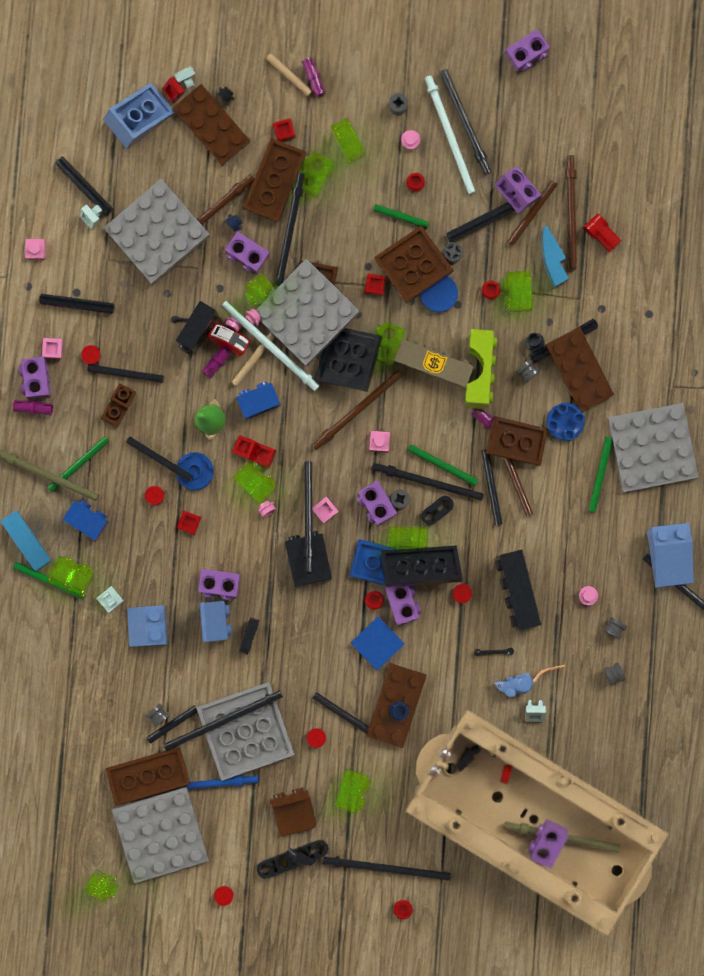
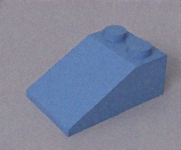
M150 83L111 107L103 120L127 149L173 115L174 111L153 84Z
M690 524L651 527L647 531L655 588L693 584V547Z

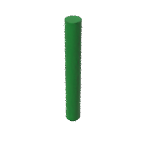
M375 204L373 209L374 212L416 226H422L425 229L429 225V221Z

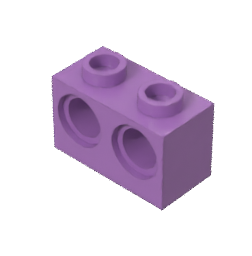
M536 29L505 50V56L517 73L521 70L524 72L532 67L531 63L536 60L540 62L548 56L547 53L550 47L539 30ZM538 44L541 50L535 51L531 45ZM522 54L525 56V60L518 61L515 56Z
M517 166L504 174L494 185L518 214L531 206L541 196L540 192Z
M238 231L225 249L229 260L234 263L240 262L244 265L242 268L251 274L253 272L258 274L270 256L269 251ZM236 245L244 247L241 253H235L233 249ZM253 255H257L260 258L256 264L249 262L250 257Z
M45 357L21 359L22 365H19V373L24 378V384H21L22 394L26 395L27 399L50 397L51 389L47 359ZM32 364H36L38 366L37 372L29 373V367ZM34 383H39L40 390L35 393L32 392L31 386Z
M378 480L358 491L359 496L357 500L361 507L366 506L369 511L366 515L371 524L376 523L378 526L397 515ZM368 491L376 493L377 497L374 501L366 499L365 494ZM379 507L386 510V515L382 518L375 515V510Z
M201 569L198 592H203L202 596L214 598V594L222 595L221 599L233 600V597H238L241 574ZM208 578H212L215 581V586L212 589L205 587V581ZM226 581H232L234 584V589L231 592L224 590L223 586Z
M413 586L385 588L397 625L419 618L418 614H421L418 602L414 603L412 596L415 595ZM398 588L405 589L406 597L404 599L396 597L395 592ZM405 606L412 609V615L408 618L404 617L401 613L402 608Z
M546 819L544 824L539 825L536 832L538 836L535 841H531L528 851L530 860L552 869L569 835L566 827ZM549 832L556 833L554 837L547 836ZM540 849L547 850L544 854L538 853Z

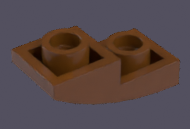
M119 383L110 398V403L101 416V420L118 428L136 395V391Z

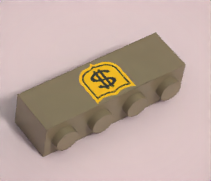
M410 338L402 339L394 360L395 364L466 389L474 368L470 361L463 358L459 361L454 359L452 354L444 351L442 354L435 352V348L428 345L424 347L419 346L417 341Z

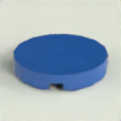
M447 276L422 293L420 297L423 305L428 310L445 312L455 305L458 298V289L456 283Z
M188 453L177 463V466L194 476L192 481L188 482L176 474L179 483L189 490H201L212 481L214 467L211 460L204 454Z

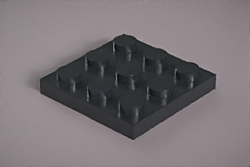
M344 328L322 351L315 380L368 392L383 337L377 334Z

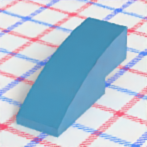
M545 226L542 230V255L549 280L555 289L569 279L561 265L566 257L548 226Z
M16 510L1 520V523L35 571H38L52 561L20 512Z

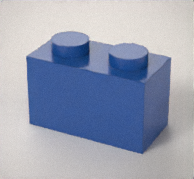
M266 381L256 386L257 389L252 391L246 389L239 392L240 396L236 398L245 420L281 406L272 383L268 384Z
M75 500L62 520L97 541L109 523L106 520L107 516L99 510L96 513L90 510L91 505L81 500L78 502Z

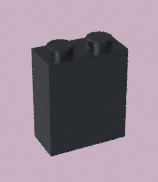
M199 301L176 339L181 351L188 355L190 353H197L219 316L215 309Z
M313 531L315 558L313 559V573L311 574L305 573V559L303 558L305 537L300 538L299 535L288 537L289 541H285L294 587L332 579L323 533L319 534L318 531Z

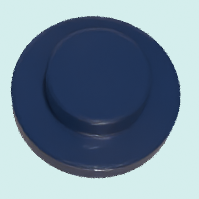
M232 214L228 215V219H226L228 226L234 232L243 228L241 225L243 223L236 214L234 216Z
M396 701L390 706L389 713L394 720L401 721L408 716L409 709L404 702Z

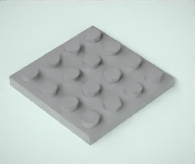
M162 179L104 227L107 233L152 285L210 237V234Z
M307 259L256 309L261 316L260 321L306 366L360 313Z
M683 403L608 417L623 493L699 478Z
M270 682L196 707L202 726L258 701L268 693L269 695L273 694ZM276 701L272 705L267 704L205 733L221 781L295 755Z
M187 786L112 808L134 883L209 861Z

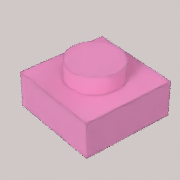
M26 239L25 258L46 259V240Z
M43 338L42 357L62 359L63 339Z
M371 431L369 451L389 452L390 432Z
M327 497L312 508L323 524L339 512Z

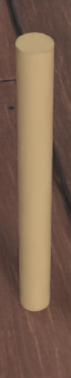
M270 331L266 337L272 342L276 336ZM262 343L231 383L236 387L267 349Z

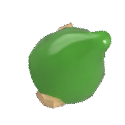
M215 399L209 405L199 408L194 416L195 426L205 433L208 440L214 439L226 422L225 414Z

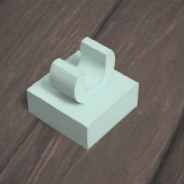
M191 66L173 74L177 82L183 80L186 88L194 85L190 76L194 75L195 72Z
M85 205L81 208L79 216L92 230L98 224V217L101 215L102 209L98 205L92 209Z
M112 586L96 598L108 613L124 601Z
M529 700L525 710V722H544L546 706H542L541 700H539L538 706H532V701Z

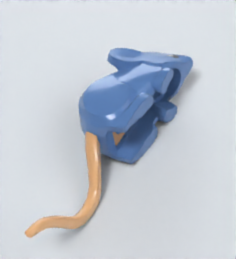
M565 665L541 670L533 679L529 673L516 675L515 678L507 677L506 681H498L494 684L498 690L504 692L508 697H515L516 694H526L531 691L534 683L543 673L565 667Z

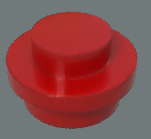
M412 173L407 177L406 185L410 191L419 192L425 186V179L419 173Z
M487 281L482 286V295L488 300H494L500 295L501 288L497 282Z
M371 591L365 597V604L369 609H380L384 604V597L378 591Z
M399 900L395 903L393 911L397 918L405 920L412 915L413 908L409 901Z

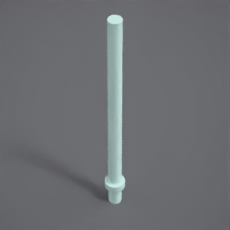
M432 75L425 78L428 86L427 91L432 96L468 194H473L476 191L437 91L439 90L438 85H435Z
M227 301L222 304L221 307L301 378L304 385L307 384L314 391L320 386L312 379L310 374H306Z

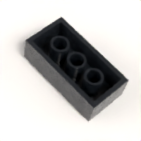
M523 550L497 556L498 560H495L498 572L501 571L503 577L500 579L501 588L506 590L507 597L504 598L507 609H511L512 616L509 617L511 627L519 631L541 625Z

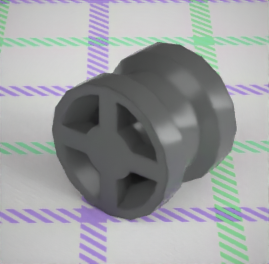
M396 93L389 100V109L394 115L404 114L407 111L408 100L405 95Z
M448 243L444 248L443 256L448 263H457L462 257V248L457 243Z
M529 359L516 373L522 375L527 383L540 369L534 367L531 359Z
M398 489L392 493L390 501L394 508L403 509L408 505L410 497L405 490Z
M610 617L609 625L603 631L620 640L622 637L621 633L628 626Z
M615 663L613 667L604 668L610 686L614 685L617 681H625V676L619 663Z
M160 703L146 715L148 719L153 721L155 727H158L170 716L168 712L162 709L163 706Z

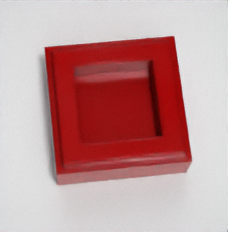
M174 76L169 78L162 88L172 103L177 102L185 92Z
M291 118L273 123L278 141L282 142L296 138Z
M367 273L364 293L383 296L386 276Z
M183 510L177 529L195 535L202 517Z

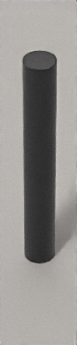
M192 706L147 736L146 738L151 744L198 712L196 706Z

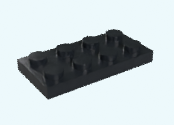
M457 545L382 550L380 553L385 587L462 582L463 577Z

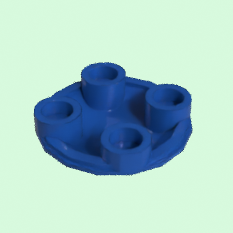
M560 403L550 410L547 417V428L557 439L563 441L572 440L582 432L585 416L576 405Z

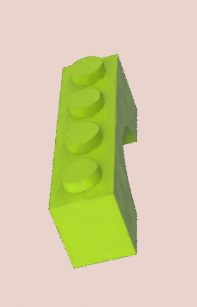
M471 329L469 354L475 356L480 361L482 374L475 381L467 383L465 408L488 409L489 403L492 404L493 392H490V385H494L495 375L491 374V367H495L496 356L492 355L493 349H496L497 337H494V331Z

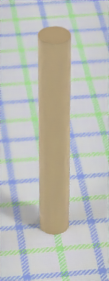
M271 53L266 57V60L307 97L311 95L313 91Z

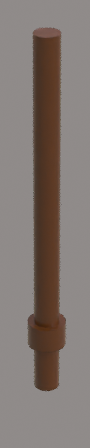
M568 155L565 179H567L569 269H577L575 179H577V171L574 165V155Z
M249 174L240 183L237 182L232 186L231 191L197 219L199 223L203 225L235 196L241 195L245 191L244 189L254 181V177Z
M397 370L333 427L327 428L322 433V436L312 444L313 448L318 450L324 443L330 442L338 431L403 375Z

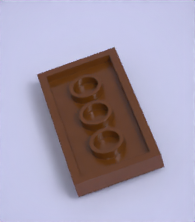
M202 84L173 107L176 114L221 166L250 143L249 138Z
M271 138L243 209L278 223L307 152Z
M580 327L545 344L575 405L581 412L614 395Z
M389 663L366 737L400 748L404 747L427 676L426 674ZM396 701L404 702L408 706L409 713L404 720L397 721L390 716V706Z
M181 747L105 768L115 806L191 785Z

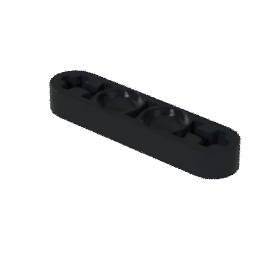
M319 839L292 850L296 853L299 850H304L308 857L317 860L326 856L329 847L326 841ZM318 843L321 846H325L322 854L316 851L313 853L315 857L311 858L307 847L311 846V850L316 849ZM284 852L261 861L257 866V873L261 878L266 879L301 865L290 863L292 859ZM281 857H286L289 860V865L286 868H282L278 864V860ZM275 860V866L278 871L275 872L274 868L269 870V874L260 871L263 868V864L269 867L273 865L271 861Z

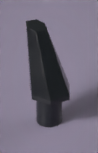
M478 745L471 749L466 747L457 764L459 772L475 760L474 756L481 752Z
M291 848L285 852L292 859L290 863L311 866L316 862L300 851L296 853Z

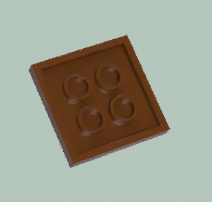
M419 226L374 257L406 304L454 272L422 226Z

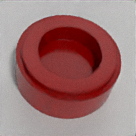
M88 345L83 348L81 357L86 364L94 365L99 362L101 352L96 346Z
M151 486L145 492V499L151 505H159L164 500V491L158 486Z
M459 584L453 590V598L459 603H466L472 597V590L466 584Z
M314 728L308 732L307 742L310 746L319 748L324 745L326 734L322 729Z
M504 765L500 779L501 783L508 784L512 765Z
M220 886L214 893L216 903L221 906L229 905L234 898L233 890L228 886Z

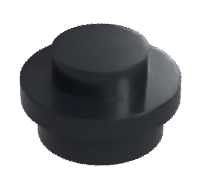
M226 86L224 89L219 87L220 91L217 93L219 97L227 103H230L231 100L234 101V92Z
M531 333L526 338L525 344L530 351H539L543 348L545 341L542 335Z

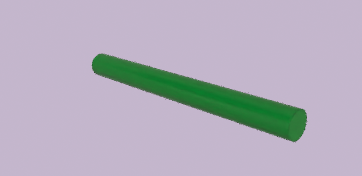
M104 436L59 477L67 480L108 444L109 440ZM52 482L48 489L53 492L60 485Z
M605 437L588 509L589 512L596 513L613 441L610 437Z
M412 444L410 445L409 452L476 486L477 478Z
M15 562L13 569L83 600L86 595L83 591L18 562Z

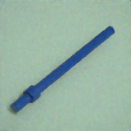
M237 775L234 778H228L223 781L221 779L190 782L191 785H187V789L233 785L235 787H243L244 784L259 783L258 775L245 777Z

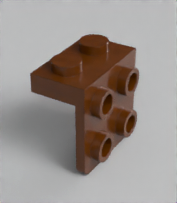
M303 787L293 789L291 794L285 795L282 792L274 794L273 798L270 799L271 808H273L278 831L281 836L316 827L317 823L308 789L304 790Z

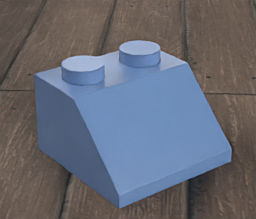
M225 601L200 603L203 642L229 640V636L232 635L231 624H227V616H230L229 605H226Z
M165 605L127 608L130 647L168 644Z

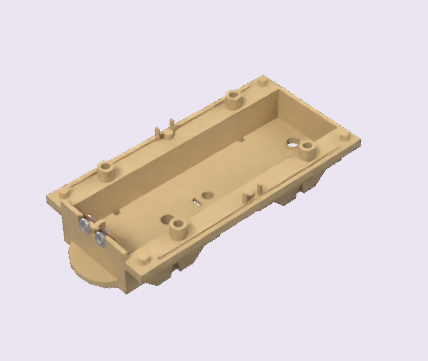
M466 710L458 725H454L450 733L437 735L429 740L421 749L416 761V775L419 784L414 790L416 794L405 810L607 936L625 906L639 899L647 889L652 875L651 863L668 836V833L469 710ZM476 745L480 747L481 752L474 756L475 760L461 772H459L458 768L453 774L446 772L448 763H454L457 767L466 747L469 749ZM505 764L512 765L508 784L501 783L500 781ZM496 791L501 792V798L498 801L492 800V794ZM526 808V809H527L526 814L524 815L523 818L520 817V815L522 814L523 810ZM537 815V822L530 823V816ZM548 819L566 827L570 835L620 845V851L618 853L565 842L552 869L530 860L528 847L532 840H536L537 836L527 834V836L521 835L519 832L504 829L505 821L516 824L526 823L531 827L538 828L540 824H544L545 820ZM540 849L538 851V853L544 854L547 852L546 849ZM615 865H620L622 868V872L618 876L613 875L611 872L612 867Z

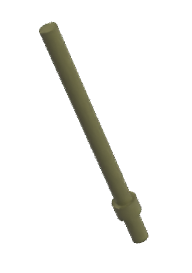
M0 450V458L6 460V463L12 466L17 465L91 500L97 501L99 498V494L26 462L18 458L16 454H9Z
M505 821L504 829L516 831L526 836L527 834L538 836L536 835L538 829L536 827H531L526 823L516 824ZM549 832L547 834L548 837H554L556 835V833ZM568 834L569 836L566 840L569 843L618 853L620 851V845L570 834Z

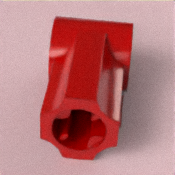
M597 213L583 228L610 253L622 240L608 227L607 221Z

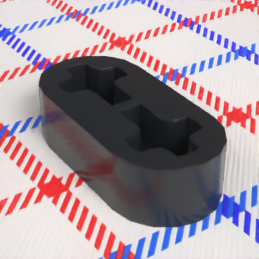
M442 496L422 512V521L427 525H433L453 509V500L449 496ZM441 500H448L450 502L448 505L449 509L443 508L440 511L438 510V507L442 504ZM436 510L438 513L433 517L435 520L427 521L425 519L427 516L426 512L432 513Z
M250 617L239 649L240 653L249 654L260 620Z

